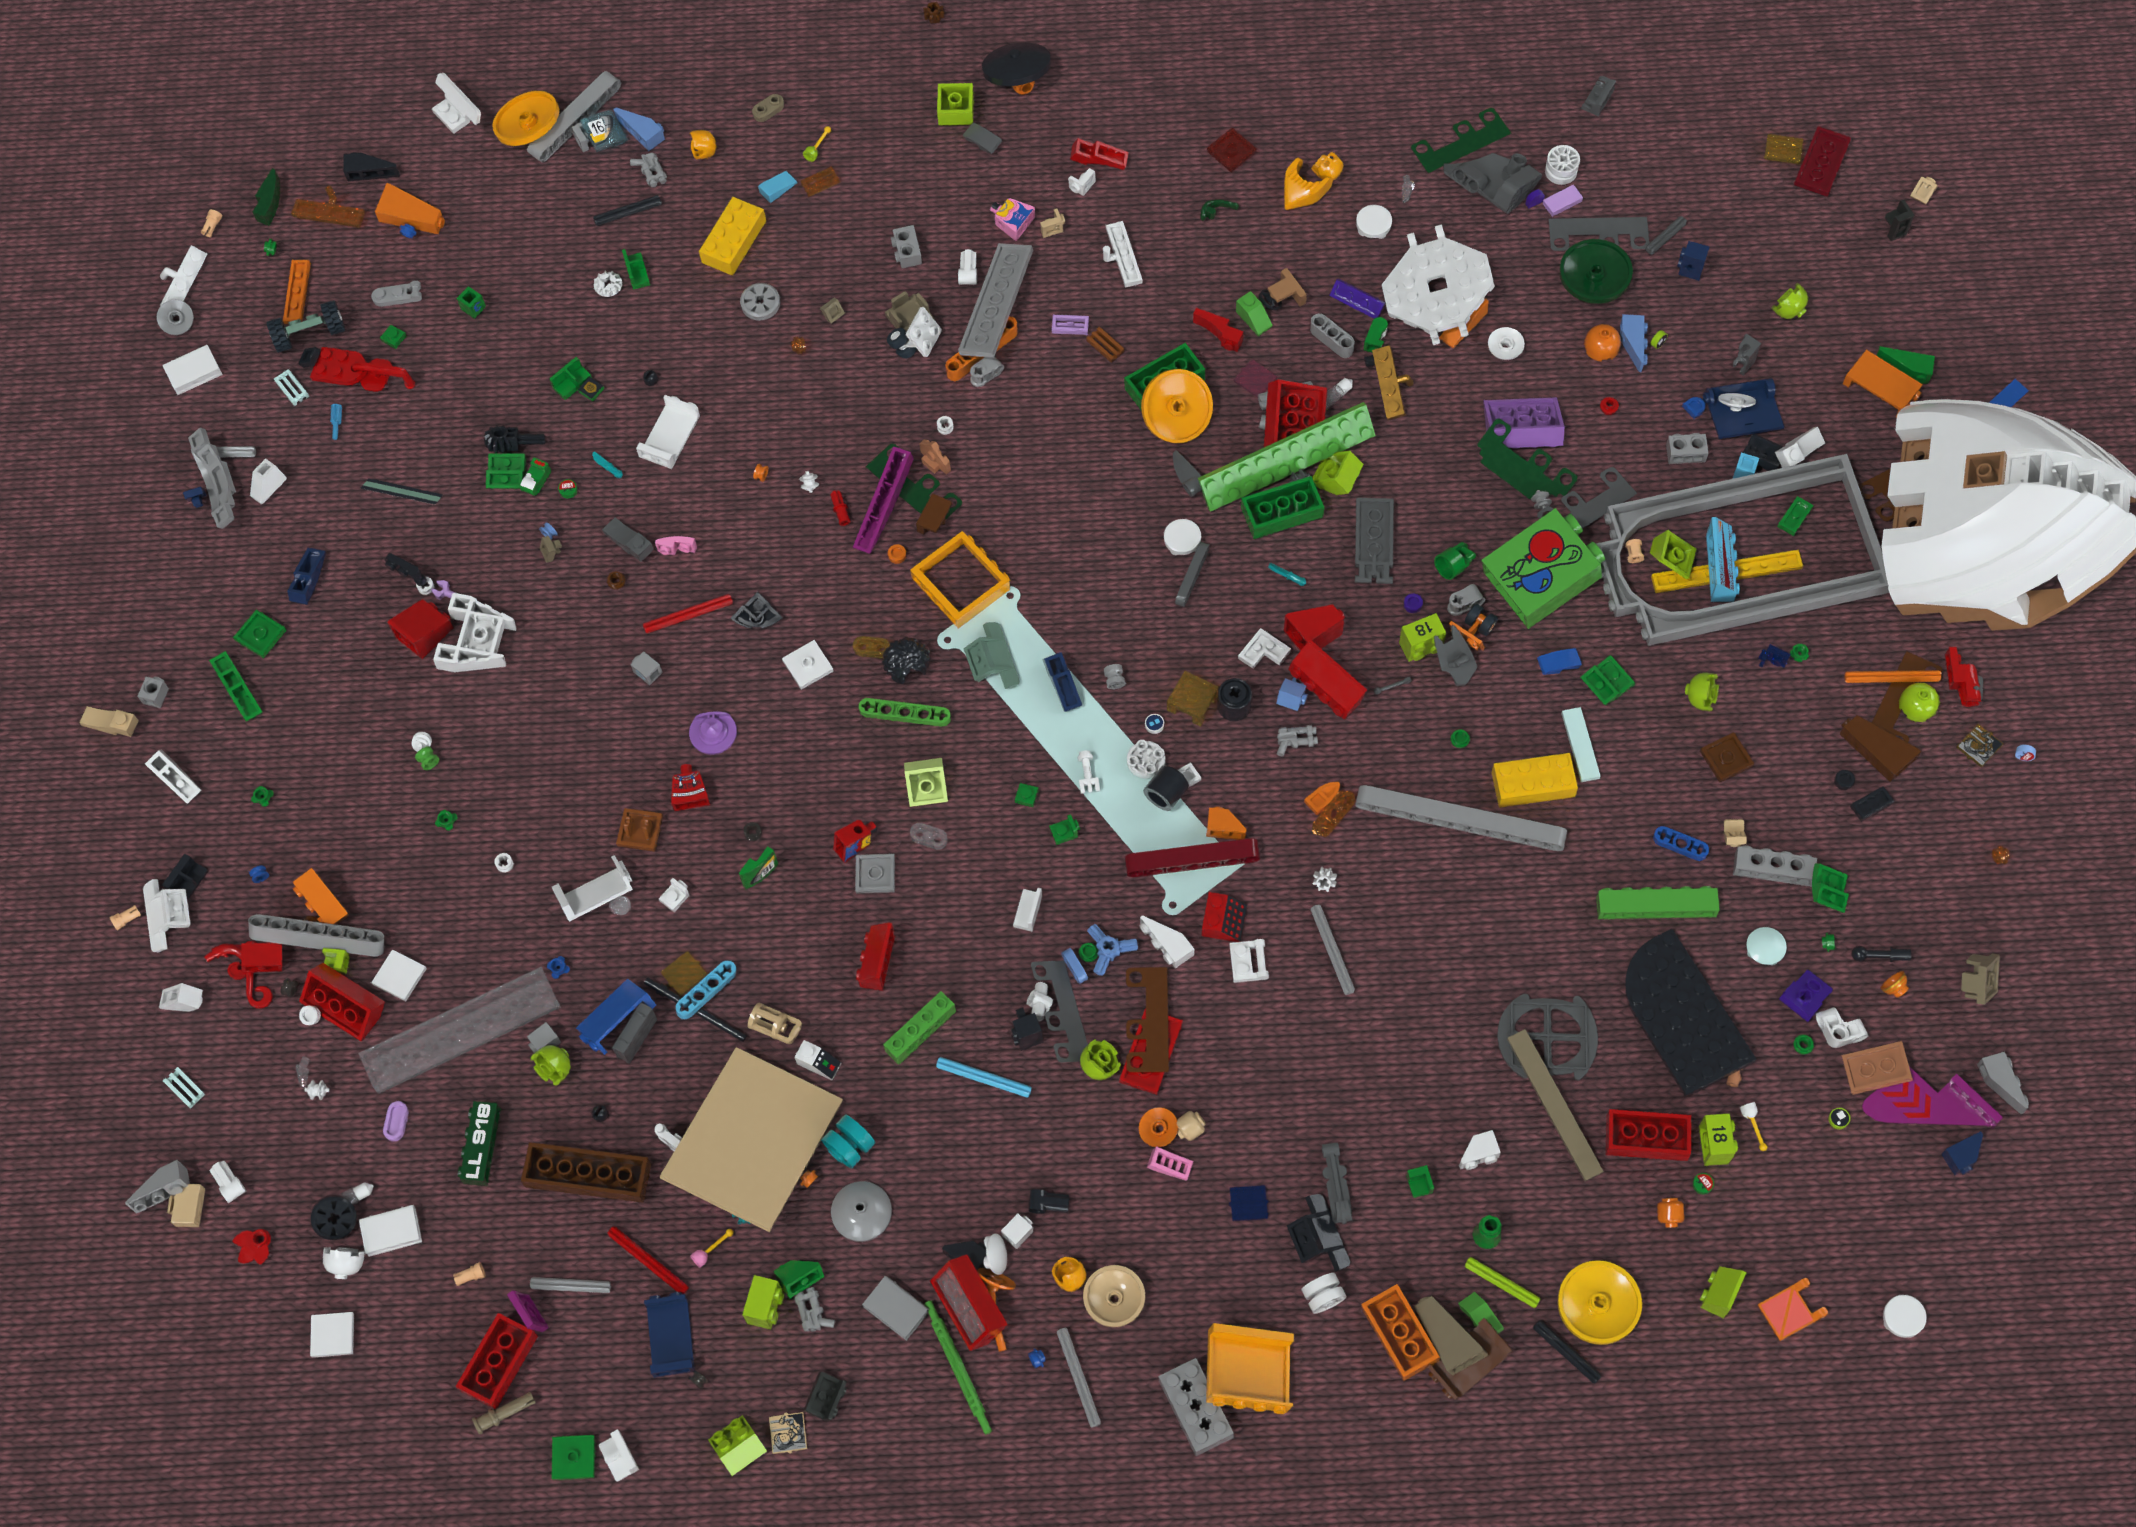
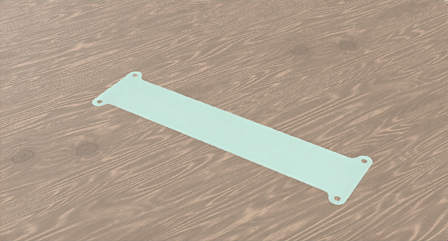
M1010 586L1008 592L959 629L953 624L939 634L937 642L941 648H957L965 654L963 648L979 637H987L983 624L986 622H996L1000 625L1020 682L1016 687L1005 689L1000 673H992L985 679L1079 790V780L1085 779L1082 762L1078 761L1079 752L1090 751L1093 755V759L1090 760L1092 778L1098 777L1100 791L1096 792L1094 784L1092 785L1091 793L1088 792V786H1084L1085 793L1083 794L1133 853L1218 842L1214 837H1206L1207 828L1181 798L1171 811L1162 810L1147 799L1143 790L1152 778L1144 779L1135 776L1127 765V754L1134 744L1071 671L1070 673L1082 706L1066 712L1063 711L1042 660L1054 655L1055 652L1018 611L1017 602L1020 599V592L1017 588ZM1007 593H1013L1014 597L1012 599H1008L1006 597ZM950 637L951 642L945 643L944 638ZM1244 864L1153 875L1166 893L1165 899L1162 902L1163 910L1169 915L1179 914ZM1172 901L1177 904L1174 909L1169 907V903Z

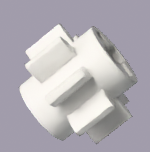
M1321 867L1320 872H1314L1313 876L1315 879L1313 885L1317 884L1319 891L1326 890L1329 892L1330 886H1336L1337 882L1335 879L1337 874H1333L1331 867L1329 869Z

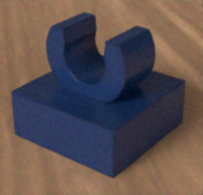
M202 487L183 492L185 499L188 502L192 501L194 507L199 508L203 506L201 498L206 497V493Z

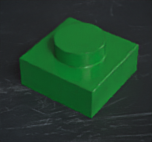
M390 325L380 339L385 344L396 349L405 339L406 334L402 330Z
M1020 783L1015 803L1034 807L1039 791L1038 787Z

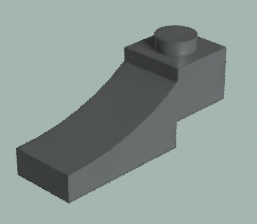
M616 517L602 529L606 536L640 562L654 550L650 541L639 532L636 533L628 528Z

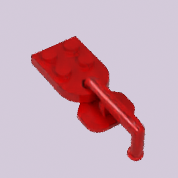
M328 347L321 348V353L310 375L312 381L346 386L360 381L365 390L374 392L385 388L389 376L402 377L407 389L415 387V382L407 370L392 366L388 360L376 358L367 363L359 352Z

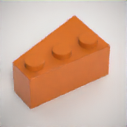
M312 868L293 881L295 887L292 889L299 898L303 896L307 900L305 905L311 913L315 911L319 915V918H317L319 923L337 925L349 916Z

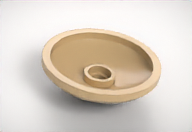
M1119 1265L1105 1266L1095 1271L1087 1280L1083 1292L1084 1305L1088 1314L1097 1323L1107 1327H1122L1133 1322L1141 1313L1145 1303V1289L1140 1278L1132 1270ZM1113 1296L1118 1298V1301L1115 1303L1111 1301Z

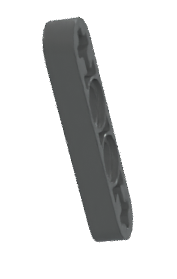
M1199 543L1175 600L1176 605L1185 607L1209 552L1210 544Z

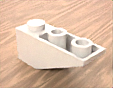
M1145 916L1140 917L1141 925L1139 926L1145 935L1149 934L1152 938L1153 946L1163 952V958L1167 964H1172L1174 968H1177L1194 956L1193 946L1182 933Z

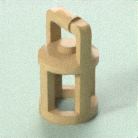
M760 1002L755 1005L748 1020L749 1029L756 1030L786 1044L793 1043L802 1027V1022L799 1019L765 1006ZM761 1018H765V1019L770 1020V1021H772V1022H774V1023H773V1024H770V1023H768V1022H766V1021L761 1020ZM787 1021L796 1024L788 1038L781 1035L787 1029Z

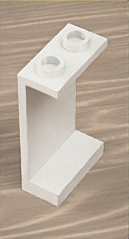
M665 395V407L645 444L639 442L636 449L640 458L672 469L695 427L700 413L695 404L683 402L675 396Z
M615 855L611 858L616 869L566 894L563 893L559 883L552 886L569 922L633 890L629 883L632 879L622 860L618 862Z

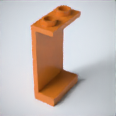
M1867 349L1846 374L1843 385L1848 388L1853 382L1857 383L1898 409V413L1902 408L1910 405V402H1916L1922 394L1920 389L1923 385Z

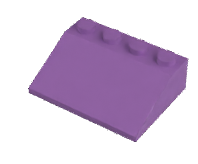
M1557 397L1484 400L1486 432L1496 419H1502L1511 427L1510 433L1502 442L1508 448L1563 446L1565 427ZM1497 424L1494 427V433L1498 436H1502L1506 431L1503 424Z

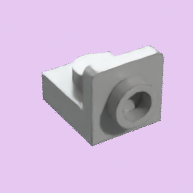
M586 120L572 127L574 138L582 152L589 150L588 142L590 140L587 134H590L591 131Z

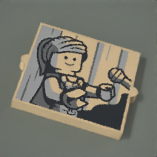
M803 1412L784 1413V1415L769 1417L773 1454L785 1452L791 1454L792 1451L807 1449Z

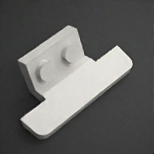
M439 73L435 83L443 90L446 99L432 108L433 113L453 134L469 124L470 120L475 125L480 123V110L445 73Z
M152 879L144 885L143 893L151 950L159 953L167 949L165 932L169 928H189L190 917L186 889H163L159 891L158 879Z

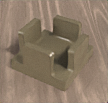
M906 291L891 300L892 308L885 312V316L895 328H903L906 332L920 307H924L932 316L928 303L919 293L908 297Z
M1992 953L1990 956L1972 954L1967 959V964L1974 965V973L1966 971L1962 973L1961 990L1966 992L1965 998L1976 999L1977 1004L1985 1005L1998 993L1999 954Z

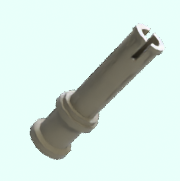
M528 1392L495 1410L489 1409L487 1413L477 1418L473 1417L472 1421L477 1432L481 1435L484 1430L492 1426L497 1427L500 1421L536 1404L531 1392Z

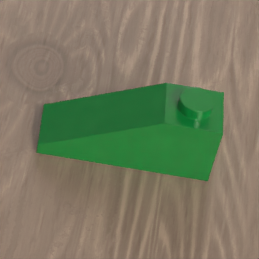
M1881 346L1878 349L1876 356L1921 384L1929 383L1933 375L1935 356Z

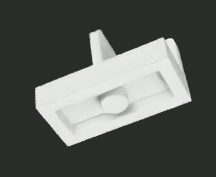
M617 1429L610 1433L611 1438L599 1444V1448L615 1480L618 1482L635 1473L639 1468L622 1434Z

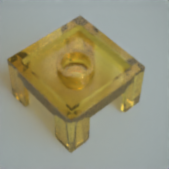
M1184 671L1167 700V711L1175 714L1176 709L1192 716V723L1201 727L1205 720V712L1211 702L1214 703L1218 697L1219 687Z

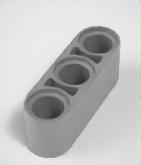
M1319 313L1313 315L1310 326L1312 335L1340 357L1349 358L1352 356L1354 338L1325 315Z

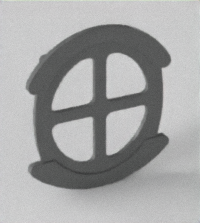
M1522 994L1514 999L1504 1010L1497 1031L1498 1046L1507 1065L1520 1077L1528 1078L1507 1038L1518 1033L1515 1030V1024L1522 1015L1540 1008L1544 1012V1031L1541 1033L1527 1032L1530 1039L1544 1042V1064L1550 1075L1574 1073V1079L1580 1081L1590 1069L1598 1046L1596 1023L1587 1004L1580 996H1575L1573 1003L1550 998L1529 999L1528 994ZM1551 1010H1561L1570 1015L1578 1023L1580 1033H1553L1551 1031ZM1553 1041L1580 1043V1050L1573 1059L1560 1065L1552 1064L1551 1043Z

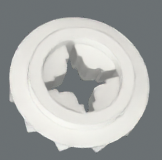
M605 271L602 274L598 273V277L594 279L595 291L604 297L613 296L622 288V279L619 274L613 271ZM610 279L611 284H608L605 287L604 282H607Z

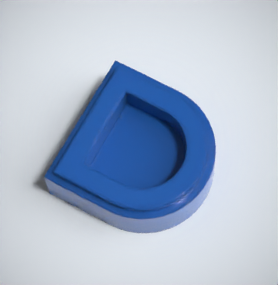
M1693 397L1683 403L1682 407L1693 419H1696L1704 412L1705 402L1699 397Z

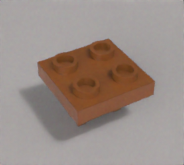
M624 808L616 845L618 847L655 852L663 818L662 813Z

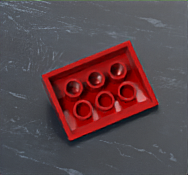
M1279 379L1268 383L1264 447L1325 420L1327 388Z

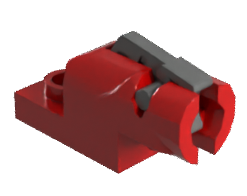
M1949 647L1945 654L1949 690H1958L1963 706H1978L1983 698V678L1977 675V670L1973 664H1961V655L1958 654L1957 647Z

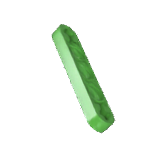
M872 698L862 699L859 703L861 715L868 718L941 727L947 726L951 721L950 711L944 707ZM870 705L871 708H869L868 711H865L864 707ZM884 706H889L892 710L888 714H883L881 709ZM907 708L910 710V714L901 716L900 711ZM921 711L929 713L925 719L920 718L918 714ZM941 714H945L943 720L939 719Z

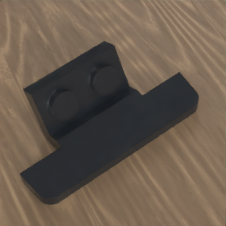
M1320 1194L1305 1197L1312 1214L1304 1215L1287 1225L1301 1263H1307L1322 1254H1328L1335 1272L1347 1268L1350 1265V1259L1324 1197Z

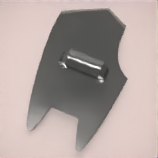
M1452 625V639L1443 644L1439 637L1435 635V647L1441 670L1448 672L1453 677L1456 686H1465L1476 671L1477 664L1463 636Z

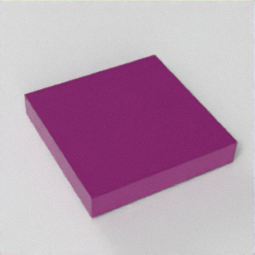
M514 1290L507 1294L527 1329L544 1332L548 1329L547 1323L529 1294Z

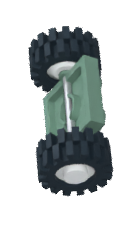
M333 300L320 304L322 316H318L316 313L307 316V320L303 322L300 319L288 322L289 326L287 327L284 326L281 317L267 321V328L277 352L292 348L289 338L290 333L321 323L327 324L331 335L344 332V323L336 302Z

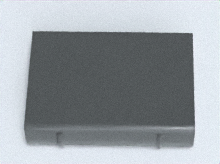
M643 1003L638 1005L612 1047L618 1059H623L626 1063L630 1064L657 1021L651 1007Z

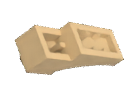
M87 706L80 724L84 727L117 735L118 733L131 737L139 720L134 714L120 710L107 711Z

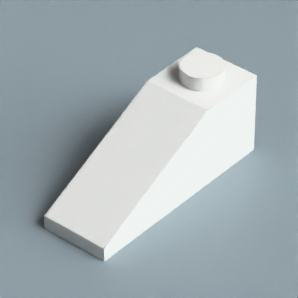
M162 749L158 750L145 763L187 804L201 791L191 778Z

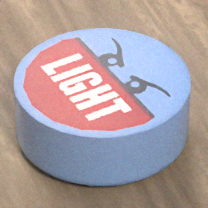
M2020 745L2016 748L2015 756L2022 761H2032L2035 759L2036 749L2030 745Z

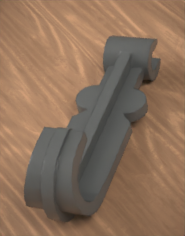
M1338 1142L1322 1144L1323 1158H1326L1327 1167L1323 1170L1322 1175L1328 1180L1326 1186L1332 1219L1334 1223L1347 1224V1222L1353 1221L1347 1180L1343 1178L1346 1176L1347 1170L1343 1165L1339 1164L1338 1156H1340Z

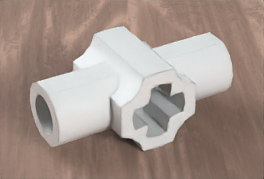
M1043 982L1036 983L1035 989L1027 999V1005L1032 1007V1014H1036L1038 1021L1044 1019L1045 1013L1049 1011L1053 1003V999L1047 996L1048 985Z

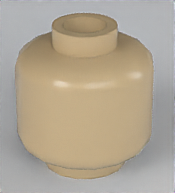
M1188 1111L1177 1119V1134L1181 1139L1186 1138L1188 1141H1192L1204 1133L1206 1123L1198 1112Z

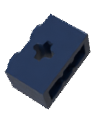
M1688 241L1687 247L1682 248L1677 267L1680 268L1678 275L1699 281L1710 246Z

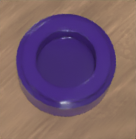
M1413 593L1405 597L1404 608L1407 612L1417 613L1422 609L1423 600L1421 596Z

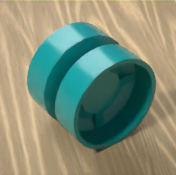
M845 1114L836 1123L841 1135L830 1130L821 1141L837 1161L852 1169L861 1160L859 1153L855 1149L857 1148L867 1153L876 1142L858 1122Z

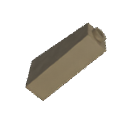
M1432 1296L1422 1298L1418 1301L1419 1304L1414 1306L1446 1370L1452 1376L1489 1356L1487 1351Z

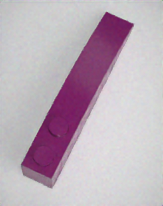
M893 446L853 545L854 549L871 554L890 517L914 460L911 452Z

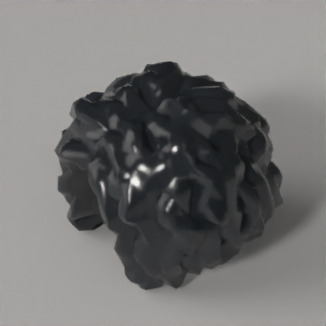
M905 636L903 639H899V641L891 642L890 646L885 649L882 661L883 669L887 671V675H891L894 682L904 684L905 676L909 674L910 669L926 675L930 662V651L925 647V644L917 642L915 638Z

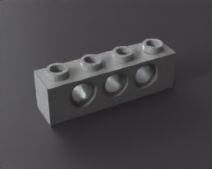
M1746 845L1738 846L1734 857L1733 875L1812 887L1814 864L1817 863V858L1808 854L1793 855L1787 851L1773 852L1767 848L1759 850ZM1755 859L1759 861L1760 864H1754L1751 860ZM1771 862L1777 863L1779 867L1772 866ZM1790 865L1797 866L1799 870H1793Z

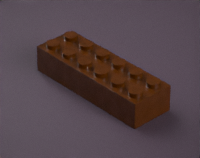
M529 1142L521 1182L525 1188L644 1203L651 1162L648 1157Z

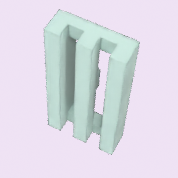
M289 369L274 378L276 384L294 406L297 405L298 401L302 402L304 397H309V394ZM288 375L302 392L301 394H298L285 376ZM282 379L296 396L295 398L291 396L279 380Z
M177 1067L176 1071L170 1073V1077L168 1079L165 1078L163 1082L191 1109L205 1094ZM181 1075L198 1095L195 1096L177 1076ZM173 1080L193 1099L191 1102L171 1084Z

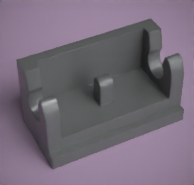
M1605 76L1599 77L1600 81L1597 80L1581 109L1598 117L1614 92L1616 80H1611Z
M1748 334L1744 335L1743 341L1738 348V357L1733 362V367L1737 366V363L1744 365L1740 370V374L1743 376L1755 363L1761 346L1759 341Z

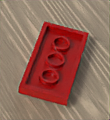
M1146 1008L1141 1019H1146ZM1168 1016L1169 1060L1183 1024V1020ZM1140 1024L1137 1029L1136 1036L1140 1035L1143 1031V1028ZM1134 1039L1129 1053L1146 1052V1039ZM1134 1056L1131 1058L1130 1064L1133 1068H1140L1143 1065V1060L1139 1056ZM1126 1060L1119 1083L1157 1095L1165 1072H1129Z

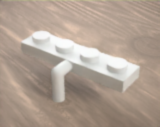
M1123 221L1106 225V231L1114 253L1110 254V247L1104 246L1103 260L1105 262L1117 261L1125 288L1142 284V277Z
M191 245L177 272L169 267L164 268L160 278L166 280L170 276L174 279L160 306L169 300L184 301L207 253Z

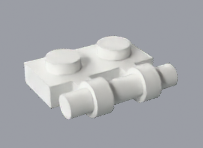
M657 1124L655 1126V1133L658 1138L669 1146L671 1150L675 1151L682 1137L676 1133L673 1136L664 1124Z

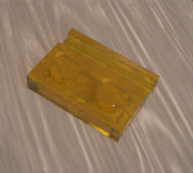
M1774 134L1767 135L1764 159L1800 164L1803 139Z

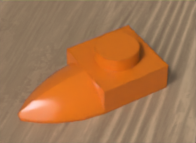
M1330 782L1320 786L1304 799V803L1316 815L1320 814L1331 805L1332 800L1339 791L1340 782Z

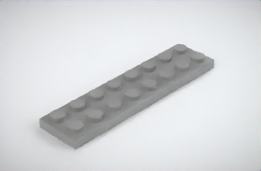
M998 244L958 350L960 355L994 358L1032 256V245Z

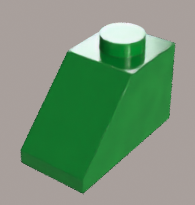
M790 1260L773 1271L776 1280L789 1298L824 1278L819 1262Z

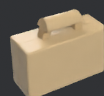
M187 1184L188 1186L184 1187L181 1193L169 1197L167 1213L172 1215L171 1223L176 1227H199L205 1188L200 1184Z

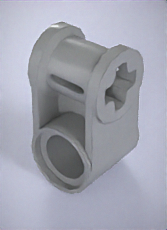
M995 356L994 358L984 357L970 369L971 384L975 387L984 386L1002 373L1004 365Z
M1471 584L1451 594L1447 610L1451 615L1459 616L1471 610L1475 604L1481 606L1485 602V598L1477 586Z

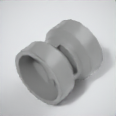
M1112 664L1104 668L1108 689H1119L1125 686V678L1122 676V665Z

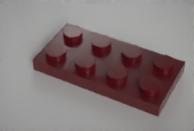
M1818 126L1794 185L1828 197L1851 137Z

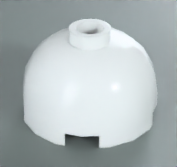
M324 1247L323 1264L328 1272L335 1274L334 1278L347 1279V1275L357 1273L362 1267L365 1251L358 1252V1249L344 1247L330 1250L331 1247Z

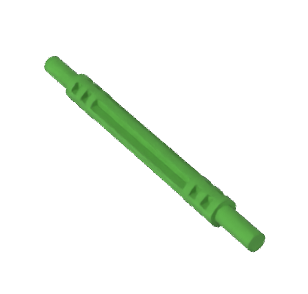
M932 1300L924 1305L929 1308L928 1313L932 1320L931 1325L974 1417H977L984 1434L987 1435L992 1432V1429L984 1414L985 1409L943 1319L939 1317Z

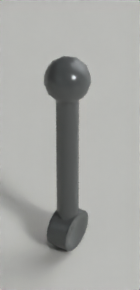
M1407 677L1402 681L1382 688L1376 687L1374 693L1379 695L1382 691L1402 684H1409L1412 680L1410 677Z

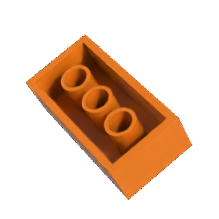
M1398 1284L1361 1304L1364 1314L1403 1381L1427 1369L1430 1364L1434 1365L1440 1361V1356Z

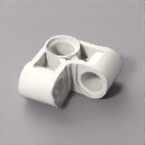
M1835 1007L1816 1013L1817 1023L1827 1043L1833 1048L1857 1043L1869 1036L1861 1019L1844 1022ZM1833 1033L1839 1034L1842 1039L1835 1038Z

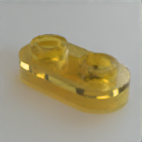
M860 636L853 641L855 654L862 657L883 658L885 649L890 646L888 640L884 638ZM861 646L866 647L864 650L859 649Z

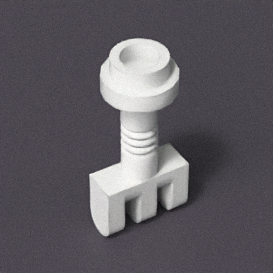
M1089 750L1079 752L1078 761L1082 762L1085 778L1079 780L1081 794L1085 793L1084 786H1088V792L1091 793L1092 785L1094 784L1096 792L1100 791L1098 777L1092 778L1090 760L1093 759V755Z

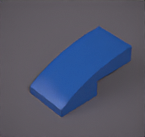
M1576 648L1551 652L1537 658L1543 675L1558 674L1562 670L1577 669L1582 665Z

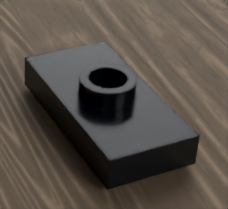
M1882 786L1855 801L1850 807L1862 822L1894 804L1895 801L1885 787Z

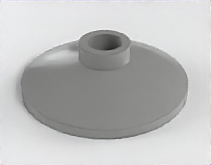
M169 300L158 309V325L164 332L170 335H181L187 332L193 324L194 315L192 309L181 300ZM179 316V321L175 322L173 318Z

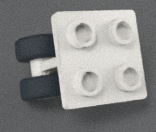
M920 307L908 331L906 332L903 328L894 329L888 335L887 343L891 348L896 349V354L902 358H910L917 349L923 357H928L942 329L924 307Z

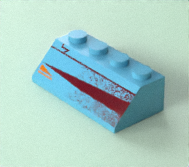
M1716 517L1711 518L1706 534L1711 602H1734L1736 595H1739V583H1736L1738 567L1734 563L1737 559V551L1733 550L1736 537L1735 533H1732V526Z

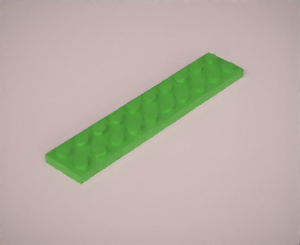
M1362 402L1199 477L1198 481L1207 508L1211 512L1291 475L1292 472L1296 473L1299 469H1305L1331 457L1336 452L1344 451L1376 436L1367 405Z

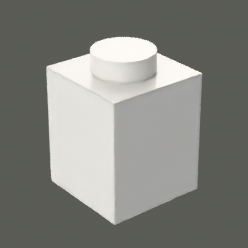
M1017 1213L1001 1230V1234L1013 1247L1018 1249L1033 1233V1227L1031 1226L1033 1223L1025 1215L1021 1217Z

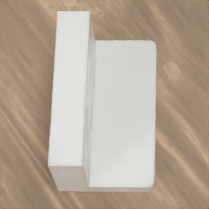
M1037 888L1036 892L1023 889L1013 927L1033 931L1042 899V888Z

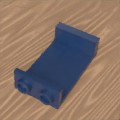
M681 1292L671 1293L669 1297L651 1296L649 1300H644V1305L647 1308L652 1358L650 1371L654 1378L695 1372L688 1298Z

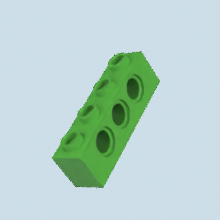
M940 991L883 1044L885 1052L900 1065L956 1012L955 1004Z

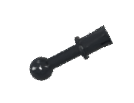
M1856 946L1851 952L1852 958L1858 962L1864 961L1866 958H1890V962L1892 960L1911 961V949H1893L1892 946H1890V950H1866L1863 946Z

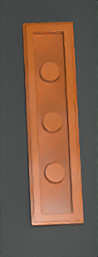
M310 260L291 261L283 316L284 324H289L288 322L300 319L301 322L303 321L311 265Z

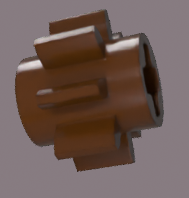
M937 2L928 3L927 8H923L924 19L929 20L930 24L940 23L941 18H944L943 5L939 6Z

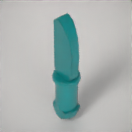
M597 452L592 453L596 463L605 468L606 471L612 473L616 478L623 476L622 471L618 470L612 463L608 462Z
M1269 563V569L1287 577V580H1291L1300 586L1306 585L1305 578L1273 563Z

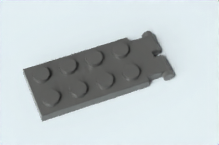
M1356 498L1355 567H1359V575H1355V583H1371L1372 578H1376V584H1393V577L1389 576V568H1393L1394 499Z

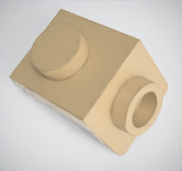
M1743 819L1724 820V840L1726 845L1740 847L1741 844H1746L1747 837L1744 832Z

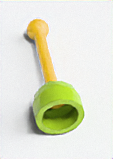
M829 126L824 128V133L814 146H808L804 150L803 156L806 160L810 162L816 160L818 156L817 147L827 133L831 132Z

